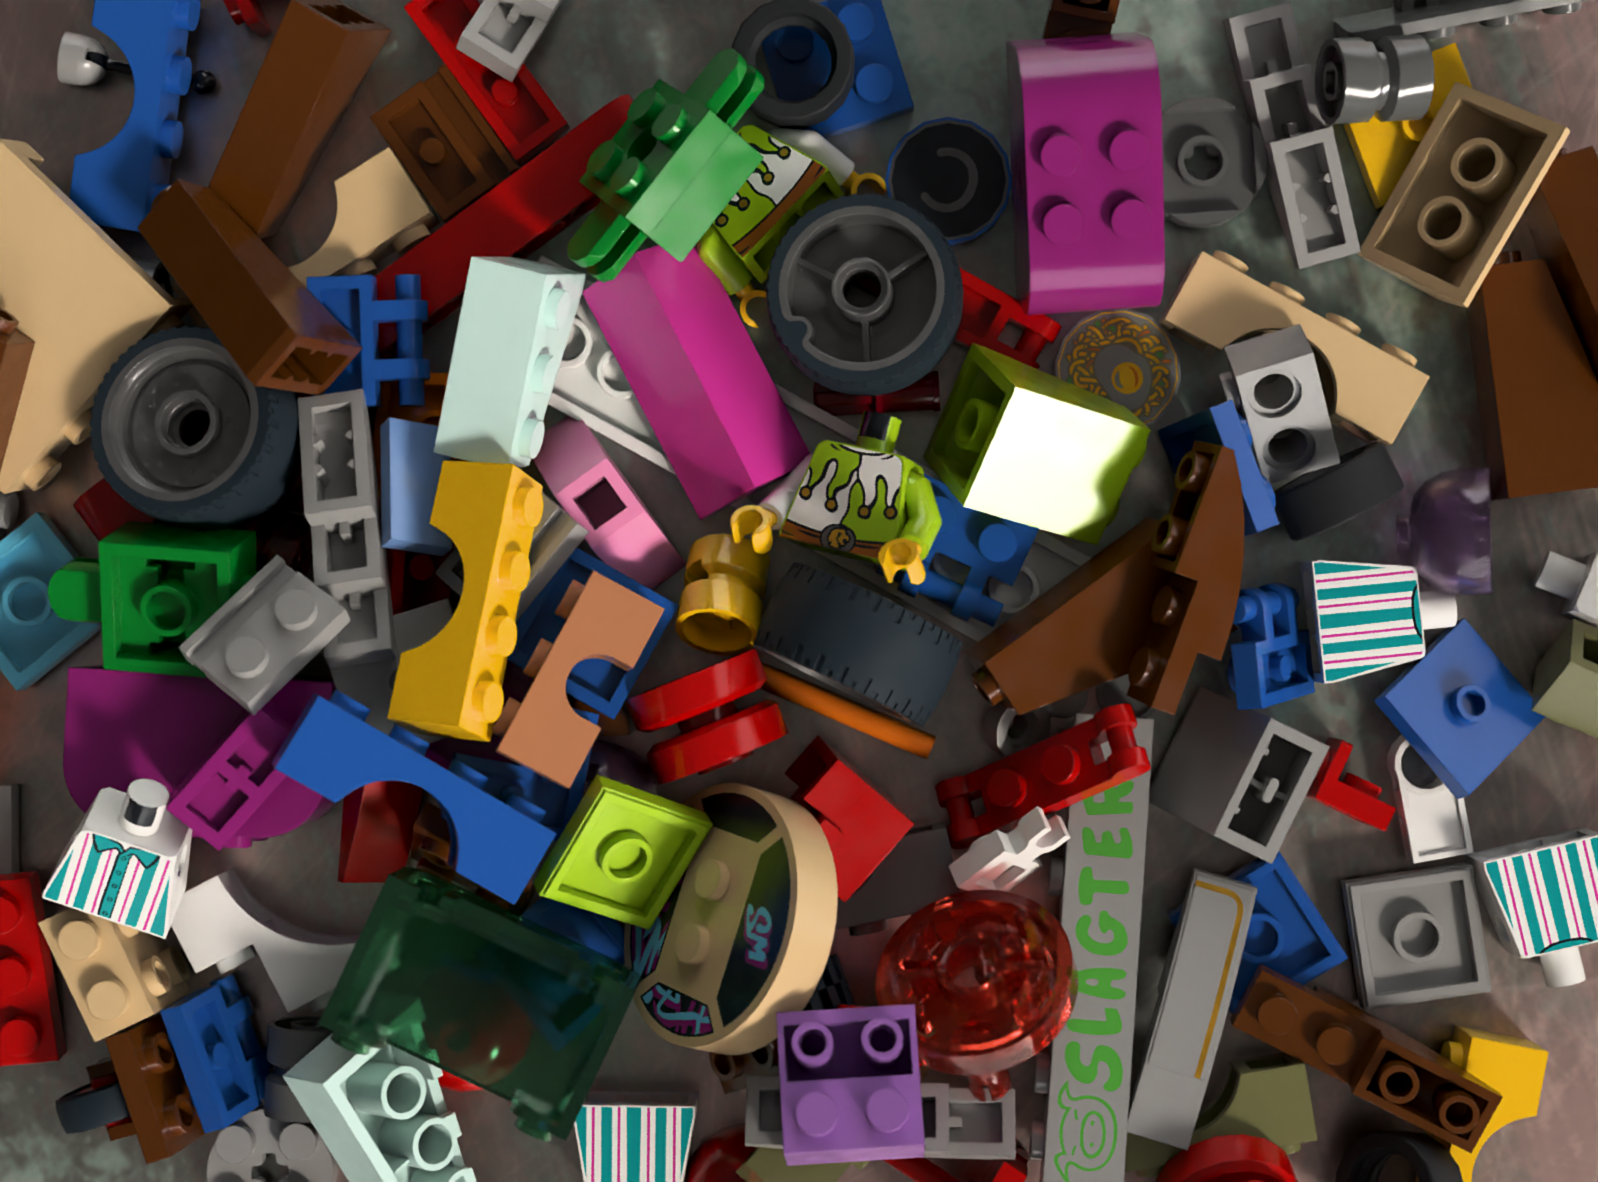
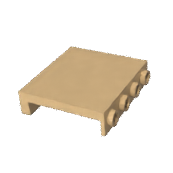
M0 139V307L8 311L19 321L16 329L35 341L0 472V491L3 494L30 488L36 491L52 480L62 467V464L57 460L71 443L74 445L80 444L90 436V419H92L91 410L94 407V398L98 394V387L100 383L102 384L103 377L110 371L111 365L116 363L119 359L118 357L122 353L127 352L130 346H134L138 343L137 341L147 338L148 335L159 333L163 329L169 330L171 327L180 328L186 326L181 319L193 307L188 297L172 298L38 169L44 159L27 142Z

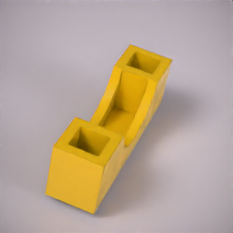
M447 460L442 462L429 524L445 533L456 545L463 563V591L457 609L447 625L428 642L401 653L387 716L388 720L420 735L491 742L492 728L495 721L501 715L504 703L502 684L507 659L513 652L517 641V627L515 623L521 591L527 586L530 577L528 557L534 528L539 524L543 514V486L514 464Z
M1454 1025L1452 1040L1445 1041L1441 1048L1440 1055L1471 1073L1501 1093L1503 1097L1472 1153L1426 1131L1427 1135L1447 1148L1459 1166L1463 1182H1472V1172L1477 1155L1484 1143L1494 1132L1515 1120L1537 1116L1549 1052L1529 1039ZM1416 1175L1415 1182H1419V1179H1418V1176H1417V1175Z

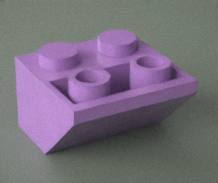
M915 1004L776 1013L783 1153L787 1166L924 1157L925 1138Z

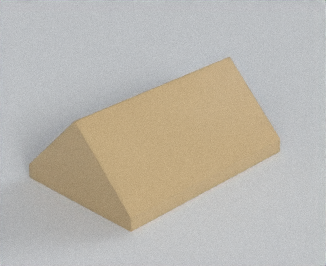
M1455 82L1360 247L1361 252L1357 253V255L1436 300L1468 308L1571 131L1566 126Z

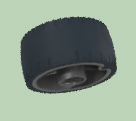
M877 194L840 196L839 199H830L825 203L817 205L812 211L806 212L782 237L779 246L775 250L768 271L766 285L767 311L772 329L781 348L797 368L809 378L824 387L844 394L857 396L883 395L899 391L919 381L946 355L958 332L962 317V276L955 254L945 236L930 219L917 209L902 201ZM860 279H872L881 285L879 298L872 305L865 308H857L847 302L849 287Z
M182 326L180 328L171 327L169 330L163 329L159 333H152L147 338L137 341V344L130 346L127 352L122 353L118 357L117 362L111 365L110 371L105 374L102 384L100 383L98 387L99 391L94 398L95 403L91 410L92 419H90L91 447L95 453L93 455L95 461L99 464V470L103 473V477L113 490L146 515L166 524L191 530L236 529L241 525L249 524L252 520H257L263 513L269 512L273 505L280 502L279 499L285 496L289 486H292L295 476L300 471L298 470L301 464L297 392L254 386L212 329L206 327ZM209 427L208 432L206 433V435H205L204 438L202 439L203 433H204L205 430Z
M799 562L792 564L778 585L764 613L754 641L756 648L790 667L861 702L919 727H924L941 700L953 675L963 645L960 640L944 629L888 598L823 570Z

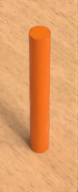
M761 662L767 675V680L760 689L921 758H928L936 736Z

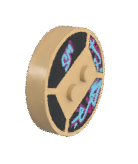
M722 783L705 788L682 803L683 805L706 812L713 826L650 930L625 923L624 958L627 980L634 1003L643 1020L659 1037L677 1046L724 1055H742L758 1050L778 1037L776 1013L802 1011L809 1002L820 981L830 954L837 918L838 888L835 864L828 840L819 823L805 807L788 797L739 783Z

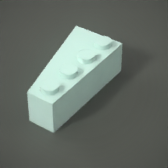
M376 994L283 1075L284 1080L349 1182H477L473 1168L467 1167L464 1164L457 1137L462 1135L455 1112L447 1110L438 1078L443 1076L436 1051L428 1049L421 1023L425 1022L426 1018L420 999Z

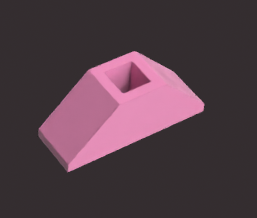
M566 416L544 432L541 449L532 460L562 508L576 522L589 531L585 540L603 563L650 590L659 586L687 565L684 558L615 462L582 419L577 421L570 416Z

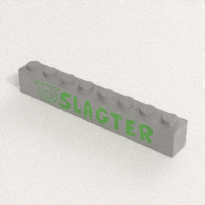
M1076 713L1072 720V727L1094 718L1095 714ZM1136 718L1138 725L1133 729L1137 746L1146 749L1151 765L1154 719ZM1060 728V732L1067 730L1064 728ZM1108 741L1100 744L1105 761L1112 754ZM1151 769L1138 777L1053 813V816L1058 815L1062 818L1071 838L1063 843V857L1051 856L1049 868L1048 895L1060 896L1058 922L1046 921L1043 960L1055 961L1053 988L1041 987L1039 1026L1050 1027L1049 1053H1037L1034 1075V1093L1046 1094L1044 1120L1032 1119L1029 1160L1041 1161L1039 1182H1124Z

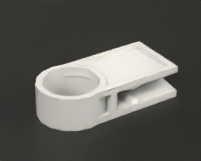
M1400 735L1392 743L1387 754V768L1391 777L1406 860H1412V863H1420L1474 853L1464 797L1456 799L1439 777L1425 786L1411 784L1404 777L1401 769L1402 755L1410 743L1403 735Z

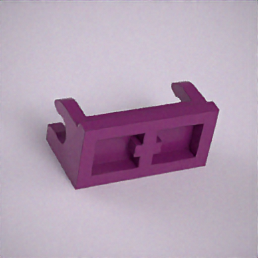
M271 699L254 716L244 709L175 786L169 797L166 810L218 851L223 848L287 776L276 770L271 765V762L295 723L290 725L276 713V704Z

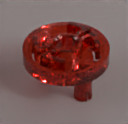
M973 890L953 894L930 903L909 917L896 930L881 954L876 971L875 990L879 1006L915 1004L916 1029L921 1033H917L919 1063L939 1072L966 1075L971 1094L974 1098L986 1102V1093L983 1085L988 1086L992 1101L999 1100L1005 1096L1011 1085V1078L1007 1069L1039 1053L1063 1029L1075 1006L1078 993V971L1065 930L1055 916L1045 907L1025 896L1012 892ZM938 942H941V943L935 948V950L933 951V953H930V951L933 949V947H934ZM1047 954L1049 955L1053 965H1050ZM971 967L974 968L978 986L961 987L953 983L963 971ZM1046 998H1049V999L1047 1000V1002L1045 1003V1005L1042 1007V1005L1044 1004ZM932 1031L935 1032V1034H934L932 1037H930V1038H927V1037H924V1036H923V1035H925V1036L930 1035V1033H931Z

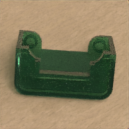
M405 866L388 875L318 1024L334 1031L331 1040L351 1052L368 1055L371 1047L383 1049L391 1045L510 1101L508 1104L509 1110L518 1116L514 1125L520 1131L546 1142H550L553 1136L566 1141L637 991L642 976L632 968L447 880L421 869Z

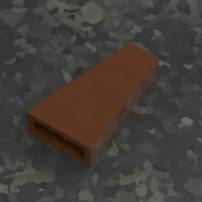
M340 0L290 1L208 185V188L213 189L259 239L277 235L391 31L390 28Z
M1592 145L1570 153L1566 148L1559 150L1524 210V214L1539 259L1544 258L1598 380V156Z
M177 179L173 185L163 189L154 198L151 204V211L137 229L245 376L254 386L322 395L363 347L213 189Z
M1521 251L1500 252L1470 305L1466 308L1490 501L1598 488V380L1544 258L1522 261Z
M1149 517L1145 518L964 652L976 669L975 672L969 675V678L981 697L991 707L999 703L1014 713L1021 715L1129 673L1134 655L1145 646L1153 624L1151 611L1155 597L1160 589L1168 584L1171 572L1149 564L1154 552L1151 545L1152 536L1159 520ZM1232 624L1230 634L1238 629L1235 624Z

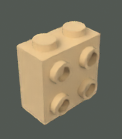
M71 907L38 923L94 1042L156 1014L191 992L186 982L190 977L187 963L179 949L173 945L169 947L166 939Z

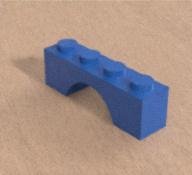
M94 0L91 25L109 36L119 46L128 60L134 79L133 106L129 118L121 131L104 146L90 152L75 155L69 198L97 225L140 232L137 227L151 211V204L154 198L163 189L171 186L169 185L172 159L176 160L179 157L184 139L183 124L181 121H177L180 95L187 94L192 79L191 59L186 56L189 31H194L198 25L201 9L200 0Z
M335 689L329 701L313 693L272 760L271 765L276 770L334 803H337L355 789L378 781H403L425 789L441 807L448 824L450 844L447 865L457 873L515 905L557 834L540 824L546 811L511 792L505 803L483 791L489 778L453 758L447 770L424 757L431 744L396 724L389 735H386L365 723L371 709Z

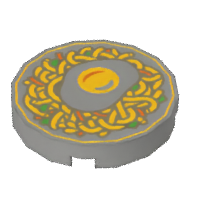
M1128 308L1099 310L1079 320L1062 339L1053 362V376L1127 407L1146 426L1157 422L1174 402L1181 381L1180 354L1169 332L1151 316Z

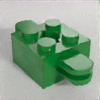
M727 48L716 53L685 94L658 79L652 88L644 90L635 98L628 110V119L615 136L598 146L589 158L587 171L579 182L600 198L601 201L570 239L567 254L578 266L586 268L588 273L597 281L608 282L615 279L647 237L682 263L764 159L759 152L732 130L765 86L763 75L753 65H747L744 57L735 49Z
M128 521L98 542L99 558L77 557L55 571L49 581L47 592L50 605L61 619L102 624L103 669L207 678L201 669L185 659L179 646L259 572L257 571L256 531L226 528L221 530H191L163 523Z

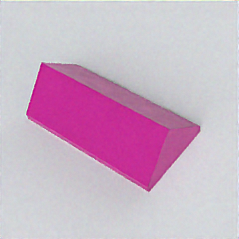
M659 245L635 252L615 279L608 282L596 281L582 292L700 520L788 476L810 454L722 282L701 260L697 253L696 245L682 263Z

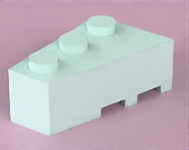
M471 256L434 453L469 462L514 464L518 468L530 465L531 459L538 455L542 446L545 430L543 419L588 274L519 257Z

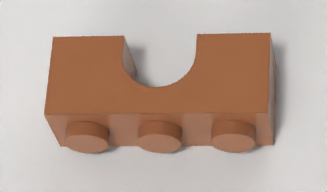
M596 571L591 573L585 585L573 579L554 613L565 620L556 639L551 643L541 638L523 671V674L533 678V681L522 702L509 697L500 717L492 728V734L502 738L495 752L565 789L570 788L601 730V727L579 716L568 702L566 681L571 669L577 663L587 659L606 660L627 672L633 669L665 609Z

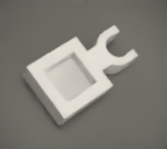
M1036 806L1020 819L1018 826L1009 834L995 830L991 834L975 840L970 845L969 851L950 864L949 869L958 888L996 902L1043 866L1039 858L1040 855L1055 850L1071 837L1060 816L1055 815L1047 821L1042 808Z

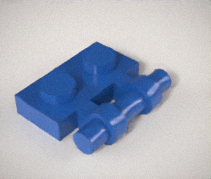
M373 275L306 277L307 289L363 347L323 394L363 389L367 408L381 407L380 382L398 381L399 406H425L424 381L431 380L430 360L423 359L422 323L429 322L428 301L421 300V275H396V300L379 301L377 297V278ZM378 323H396L398 359H380Z
M924 474L931 482L942 518V526L928 555L922 560L926 572L925 580L920 584H911L907 571L899 570L893 577V581L899 583L897 590L913 598L918 592L951 608L950 615L965 622H968L970 617L994 627L1004 604L981 594L988 577L1010 587L1014 585L1039 529L963 507L943 482ZM936 552L969 567L963 584L928 569ZM879 565L876 573L884 577L882 568Z
M1269 583L1259 588L1241 589L1239 592L1233 624L1241 627L1242 642L1231 644L1232 656L1228 663V681L1231 689L1236 693L1237 710L1263 709L1315 693L1309 629L1298 630L1296 608L1300 603L1299 593L1296 589L1283 583Z
M234 973L226 974L210 981L209 987L198 989L160 1011L167 1029L169 1042L174 1048L189 1089L191 1102L196 1108L204 1133L224 1129L261 1105L260 1099L264 1098L265 1077L270 1074L269 1069L274 1066L266 1059V1047H260L250 1016L255 1013L249 995H241Z

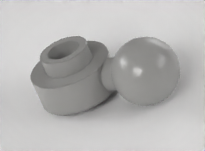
M1088 689L1021 715L1014 713L999 703L993 707L990 706L983 722V734L986 743L992 750L1007 757L1047 739L1051 728L1050 718L1065 719L1080 713L1087 703ZM1014 718L1012 726L1008 729L1011 720Z

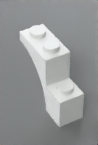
M234 868L184 892L171 924L195 973L216 964L220 974H223L255 957L256 955L250 946L253 944L288 1013L306 1003L312 1013L333 1004L347 995L342 985L364 974L368 984L391 974L403 966L399 955L414 945L403 922L373 933L343 936L322 934L291 924L274 914L257 900L241 881Z

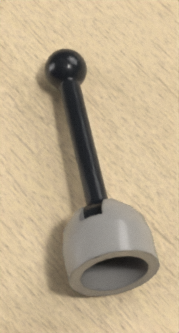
M65 32L63 34L57 57V76L59 82L89 86L102 80L108 72L133 76L129 63L109 59L105 47L98 40L73 32ZM199 70L192 74L190 87L200 95H210L217 87V80L210 71Z

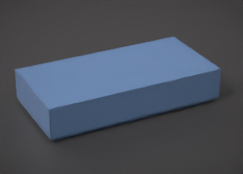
M389 417L380 426L381 547L444 556L452 549V540L445 533L429 524L443 460L450 461V456L433 452L438 426Z

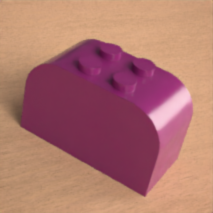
M1137 32L1006 41L1016 299L1020 301L1022 310L1025 315L1159 306L1163 296L1165 277L1162 102L1159 67L1152 39Z
M103 664L69 667L63 751V772L68 791L74 802L85 814L100 789L110 787L127 793L129 785L138 779H152L161 783L167 788L170 797L175 786L245 708L209 678L103 669ZM295 675L271 700L276 704V713L284 721L292 725L301 715L313 693L329 701L336 687L333 677ZM286 776L223 848L252 847V841H265L269 837L285 834L325 816L341 800L334 803ZM192 830V837H201Z

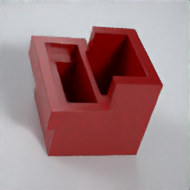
M817 735L787 769L785 774L799 786L790 799L801 804L814 816L828 840L836 869L838 898L846 903L913 827L914 823L886 792Z

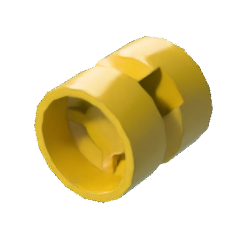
M712 534L697 539L690 547L684 575L685 589L681 592L676 617V632L681 640L691 647L717 655L740 654L754 647V641L762 618L763 603L760 598H764L766 594L770 557L767 553L755 552L752 540L743 537L741 542L737 544L734 543L731 534Z

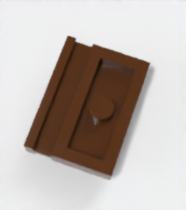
M443 64L437 69V73L424 82L422 80L370 116V119L446 224L519 170V168L448 67Z

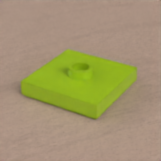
M596 775L533 884L539 896L650 930L713 826V823L706 812Z

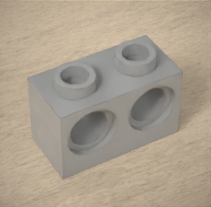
M1300 324L1224 347L1230 371L1219 374L1226 402L1233 400L1236 410L1241 409L1242 417L1246 420L1252 434L1251 450L1259 471L1270 484L1341 463L1314 353ZM1281 374L1277 380L1270 384L1256 385L1267 375ZM1294 429L1286 437L1272 439L1275 434L1282 430Z

